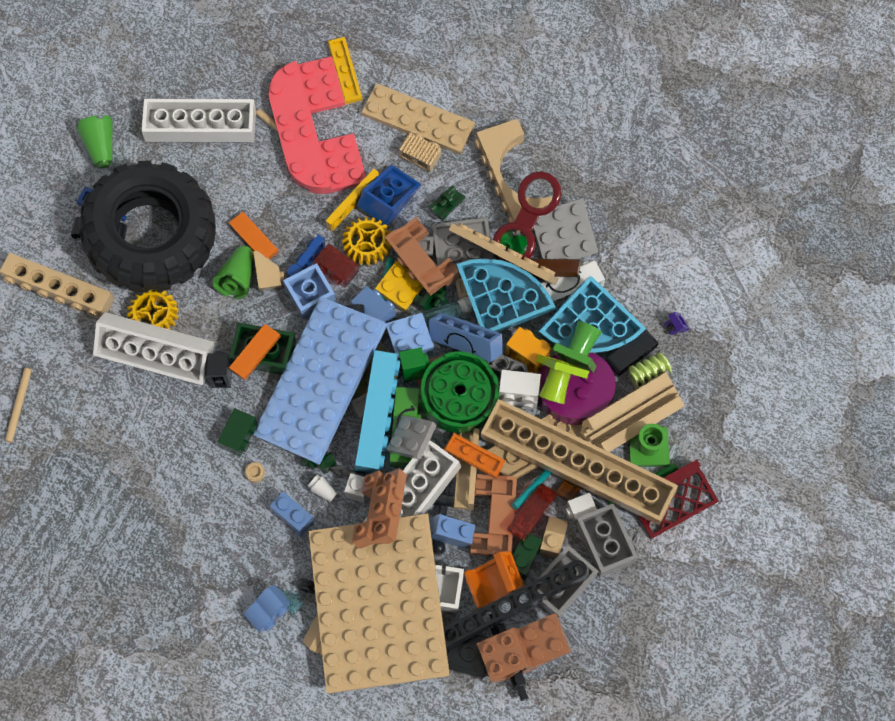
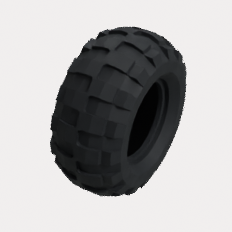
M150 160L138 161V164L127 166V164L114 168L112 174L108 176L106 174L103 175L93 185L92 192L85 196L81 206L79 234L83 251L86 253L89 263L98 273H102L107 278V281L118 287L127 286L131 288V291L145 293L146 290L153 289L161 292L171 289V286L176 283H185L194 277V272L198 268L201 269L209 258L211 248L214 246L216 235L215 214L208 194L199 187L198 181L184 171L181 173L177 171V167L164 162L159 165L152 164ZM146 205L161 207L169 211L179 223L177 231L169 241L157 247L141 248L131 245L119 235L117 227L123 216L132 209Z

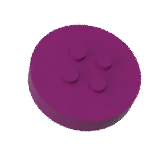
M589 353L588 357L592 358L597 367L594 373L589 372L587 379L571 374L566 391L565 404L538 396L543 409L555 420L570 425H582V421L613 403L616 387L614 373L608 363L600 356ZM554 355L553 357H551V358H555V359L564 361V360H562V359H559L557 355ZM546 365L540 371L539 393L550 371V367Z

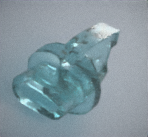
M278 586L277 588L291 602L287 607L288 611L295 615L304 605L299 599L300 595L294 594L289 596Z

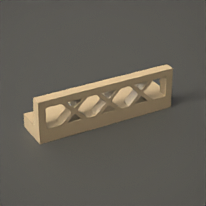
M474 428L473 433H460V436L478 445L480 428ZM458 459L461 468L456 475L454 509L474 510L477 469Z

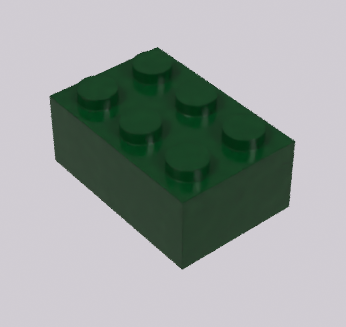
M238 322L229 356L231 364L262 327ZM273 329L281 337L254 370L282 375L284 370L287 369V364L293 354L296 338L293 332Z

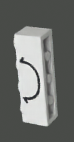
M587 261L581 264L578 277H557L559 279L556 285L546 280L541 284L557 307L563 304L587 277L592 276L602 287H604L605 278L596 261Z

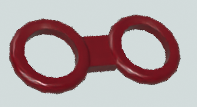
M543 171L533 172L522 180L517 192L518 201L522 208L514 222L506 223L499 227L493 237L494 241L500 243L503 235L510 230H519L524 233L528 245L521 258L522 260L524 257L530 259L534 253L536 245L532 230L539 217L554 211L562 196L558 180L550 173ZM538 179L547 180L553 187V198L543 208H534L526 200L527 187L531 182ZM494 254L497 260H502L511 263L505 260L504 258Z

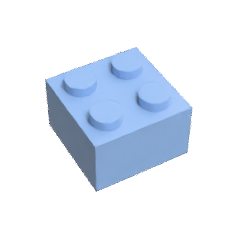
M317 263L283 280L285 290L302 319L312 315L320 296L336 302L335 293Z
M422 313L387 323L386 332L393 353L398 354L397 360H400L399 352L422 347L423 353H427L428 356L434 355V346Z

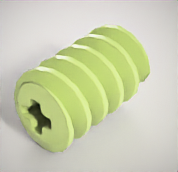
M659 352L655 356H650L649 360L644 359L642 363L638 362L635 366H629L628 372L633 386L637 389L639 388L638 383L644 385L646 379L649 382L652 380V376L655 378L659 376L658 373L662 374L666 369L669 373H672V369L666 357Z

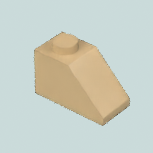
M253 251L259 290L282 288L283 280H285L284 271H280L279 266L260 252Z
M549 516L540 548V555L554 559L558 557L569 521Z

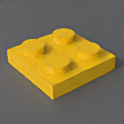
M396 260L375 289L383 298L389 300L403 312H406L416 295L423 289V286L418 279L414 281L407 273L410 270L407 267L403 268Z

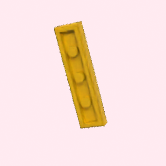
M345 37L329 40L328 46L345 105L363 101Z
M373 169L325 220L328 230L334 231L357 206L362 190L379 176L377 170Z

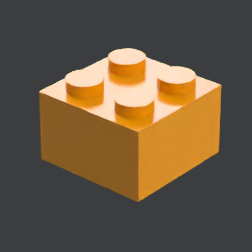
M521 327L517 329L507 342L505 356L524 363L527 366V373L540 374L544 366L536 361L538 354L550 357L551 347L546 341L537 339L530 330L522 329Z

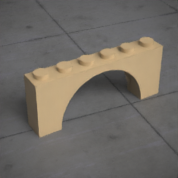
M518 119L477 132L476 140H474L476 149L482 153L481 160L483 165H487L489 169V179L495 183V193L497 197H501L503 212H507L509 216L508 223L515 221L522 207L518 201V193L513 191L503 180L500 165L504 156L513 147L524 142V132ZM552 196L545 198L526 197V200L534 208H543L551 202Z

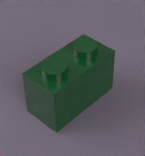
M234 408L217 441L219 448L241 457L242 453L247 451L250 444L249 439L251 435H254L258 426L256 417Z
M524 531L513 558L521 579L526 581L543 539Z

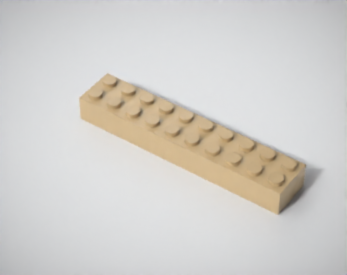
M498 399L481 431L483 440L657 525L661 524L678 488V485Z

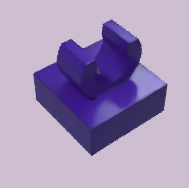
M677 312L671 313L668 316L670 320L664 324L665 327L674 326V329L669 332L670 335H676L678 332L685 333L690 329L682 315Z

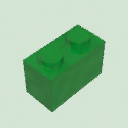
M422 347L399 352L404 382L422 379L429 366L428 355L423 353Z

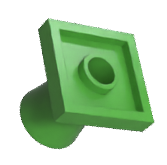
M577 321L569 347L567 348L556 343L553 351L559 359L594 373L597 366L588 355L596 340L602 334V331L588 323Z
M653 423L647 424L642 427L638 435L628 440L631 463L639 467H667L670 465L667 427H661Z

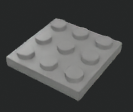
M583 199L559 205L549 214L540 216L533 229L541 259H578L598 253Z
M488 217L432 224L438 266L448 258H450L457 269L458 263L468 260L494 259L492 252L449 230L452 223L457 226L461 223L473 229V234L477 231L490 238L489 242H491Z

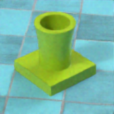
M538 354L536 361L550 367L545 384L538 396L565 404L566 391L571 374L587 379L589 371L574 364Z

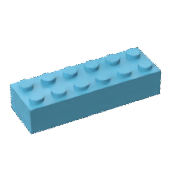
M374 350L354 471L371 474L383 469L385 456L381 455V453L386 451L388 436L384 435L385 432H389L391 417H388V413L392 414L394 398H391V394L395 395L397 379H394V376H398L401 361L397 360L398 354Z

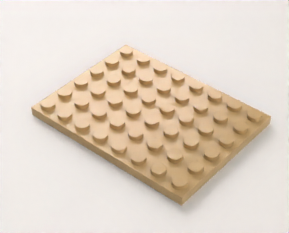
M421 514L400 517L395 542L372 544L361 549L352 543L354 527L357 524L308 531L326 693L332 694L450 677L429 515Z

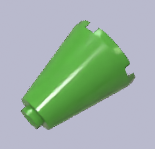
M102 115L103 119H97V116L87 117L78 121L79 125L76 124V129L94 166H98L100 169L107 168L112 163L113 120L107 115Z
M237 247L213 276V287L222 295L228 297L230 294L235 296L234 299H243L247 296L254 253L249 247Z

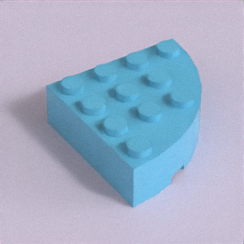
M473 259L457 264L481 327L499 333L557 310L551 296L542 284L529 272L515 264L495 259Z
M589 276L535 333L554 346L558 343L568 348L575 332L577 321H583L602 331V334L589 352L600 353L629 343L637 338L646 328L592 276Z

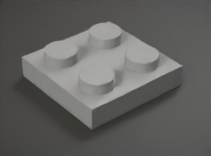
M402 415L386 450L392 454L421 460L437 425L433 421Z

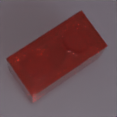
M330 243L315 258V264H318L323 275H328L337 286L341 285L345 288L359 272L358 264Z

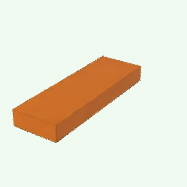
M241 212L229 222V226L252 251L260 252L269 260L279 252L244 212Z
M264 324L231 364L229 370L245 381L281 337L280 334Z
M453 433L444 449L450 455L495 479L506 463V460Z

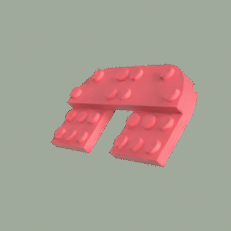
M332 56L297 64V61H294L282 67L271 80L269 99L287 169L292 180L299 187L302 186L308 189L309 192L316 194H328L357 187L366 175L354 133L319 142L311 116L313 113L345 106Z

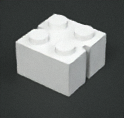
M502 370L499 399L525 410L537 408L541 374Z
M435 565L441 611L458 614L464 569L446 566L445 575H443L442 566Z

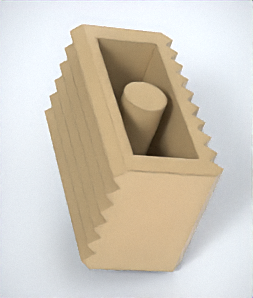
M409 132L398 149L399 157L429 172L432 171L441 157V148L437 143L428 142L421 135L412 134L411 132Z

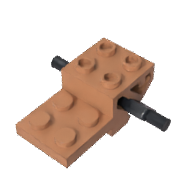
M556 613L519 629L513 627L506 630L504 623H499L491 628L493 637L477 643L491 682L496 683L509 679L513 690H517L521 702L529 699L524 687L526 681L523 674L572 652Z

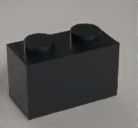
M222 351L208 353L207 377L212 388H231L232 371L229 370L231 362L228 354Z

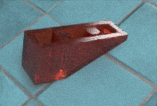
M541 483L507 530L524 541L550 510L558 493Z

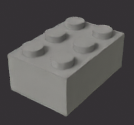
M614 503L576 519L575 525L594 567L599 571V578L637 562V553Z
M569 545L539 577L541 578L574 560L583 561L589 568V575L585 580L538 603L550 615L556 613L559 619L593 582L599 572ZM581 565L576 566L574 569L575 575H581L584 572V567ZM565 575L557 576L556 584H563L566 580ZM541 584L538 587V593L544 594L547 591V585Z

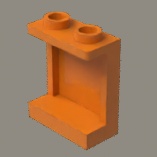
M511 551L498 552L493 555L494 559L473 570L464 571L466 583L472 593L473 602L478 609L524 586Z

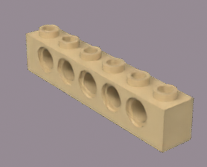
M10 252L0 269V274L6 283L10 285L18 284L26 291L33 290L43 298L51 297L61 305H64V303L71 305L70 307L76 311L84 310L94 318L101 317L105 312L108 313L115 300L112 293ZM26 272L25 275L19 276L20 273ZM43 278L41 282L36 283L38 279ZM55 285H60L59 288L53 289ZM77 292L74 296H69L70 293ZM94 298L92 302L86 303L88 299Z

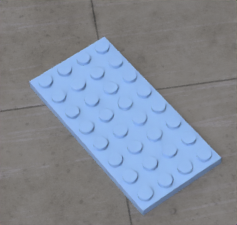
M320 296L287 364V369L284 370L258 423L254 436L320 465L388 324Z

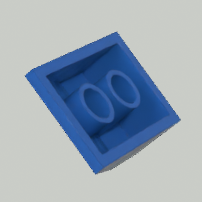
M391 164L362 190L357 207L378 221L381 220L384 225H389L413 197L421 184Z

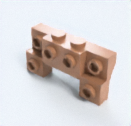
M415 217L403 227L389 233L385 238L399 255L397 260L403 268L407 265L410 269L407 272L414 281L418 279L431 296L445 284L449 286L461 275L450 258L436 266L418 242L429 235V232L419 219Z
M398 468L386 474L378 470L364 476L361 493L371 498L367 521L354 527L352 543L361 549L372 544H389L396 541L407 474Z
M477 474L475 496L490 497L487 534L474 533L473 541L470 545L471 555L490 556L498 552L512 550L513 533L516 534L517 522L514 521V514H518V509L514 510L511 504L516 499L517 476H498L495 479L490 475Z

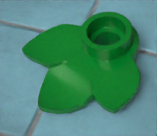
M512 230L503 235L500 244L506 246V250L509 248L523 255L524 249L527 246V238L522 235L514 236Z

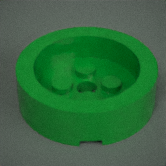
M450 352L434 360L426 369L420 387V403L427 418L433 421L437 427L453 433L470 432L474 428L484 425L499 397L498 379L489 367V364L479 356L468 352ZM456 386H463L465 393L458 395L454 388Z

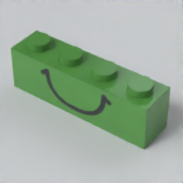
M396 387L392 436L402 415L421 419V413H418V407H421L419 388ZM390 453V467L405 468L412 460L410 457Z

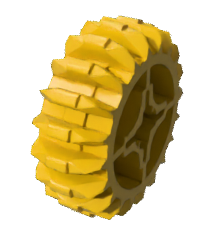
M365 217L364 221L358 218V223L352 221L351 227L347 226L346 232H343V250L347 252L348 258L352 257L354 263L359 260L360 265L366 262L367 266H369L370 262L373 261L376 265L377 259L383 261V255L388 256V250L392 249V246L385 238L391 231L387 230L386 224L382 225L381 220L375 222L374 217L371 221L368 220V217ZM358 235L359 240L357 241V244L353 246L352 241L354 237ZM381 237L382 243L377 248L376 242L378 241V238Z
M157 289L155 292L149 290L148 293L142 292L141 296L136 294L137 300L130 301L132 306L127 308L129 311L127 313L128 319L139 321V319L150 321L151 325L171 330L170 326L175 327L174 321L179 318L177 315L179 309L177 308V302L173 301V296L168 295L167 291L161 293ZM155 302L163 303L167 307L157 306ZM153 308H154V310H155L154 313H155V314H153V318H152V316H151L150 314L153 312Z

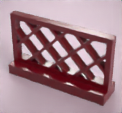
M697 459L664 477V479L674 484L685 486L683 496L674 495L675 498L682 499L679 510L671 507L668 508V510L678 513L675 522L665 520L666 512L661 522L660 530L653 533L649 527L650 521H646L645 518L637 515L650 539L719 502L701 471V465ZM696 473L701 480L699 487L689 484L691 476ZM688 487L698 490L696 500L686 498ZM701 491L708 493L712 501L707 504L699 502ZM684 501L695 503L693 512L682 511Z

